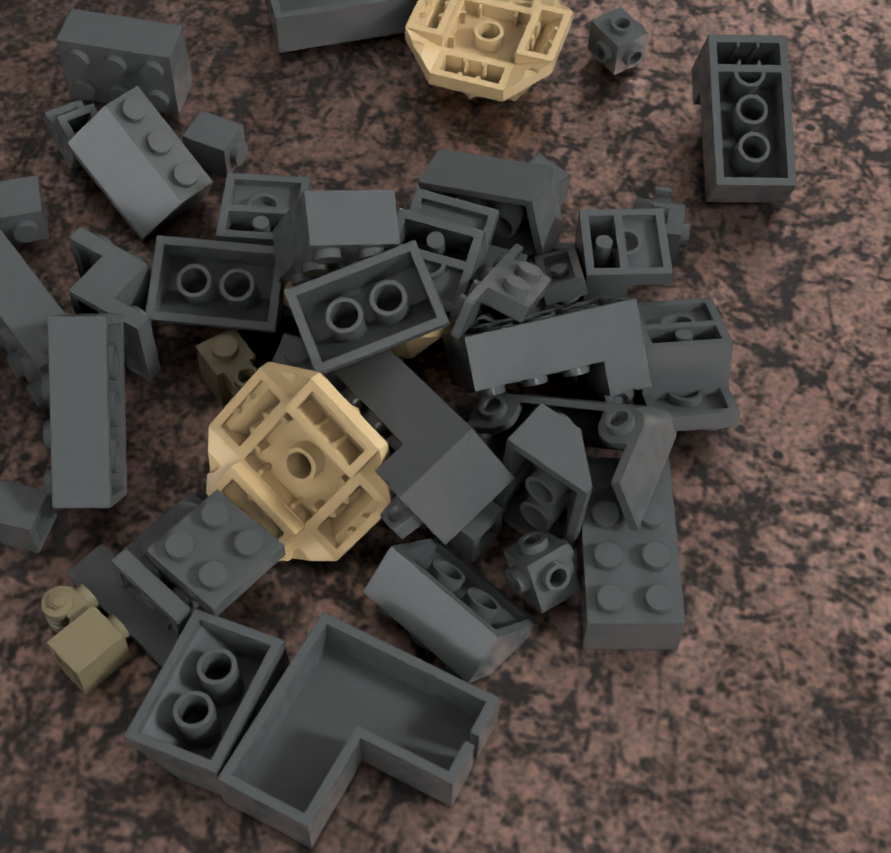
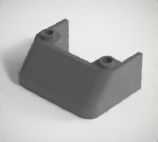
M508 393L487 396L476 405L467 424L473 428L500 461H502L505 454L507 439L541 403L555 412L566 415L574 425L579 427L584 446L624 451L611 480V485L629 528L639 530L677 434L672 416L667 410L654 406Z

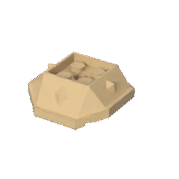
M418 0L405 26V39L430 85L464 92L469 100L480 96L501 102L505 100L515 102L534 83L552 73L572 24L573 11L566 5L562 6L558 0Z
M268 362L254 373L209 425L208 457L210 472L207 474L206 494L210 496L218 489L284 545L286 554L279 561H290L291 559L338 561L381 519L380 514L396 496L391 488L375 472L390 457L388 443L361 416L359 408L352 406L320 372Z

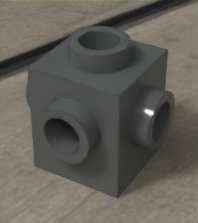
M619 7L591 20L588 50L599 63L603 64L615 75L628 68H633L644 61L648 32L642 24L633 19L622 7Z
M541 528L538 531L524 534L517 543L503 550L509 569L506 570L509 584L519 597L541 613L548 611L582 591L573 565L577 561L576 555L571 545L565 539H559Z

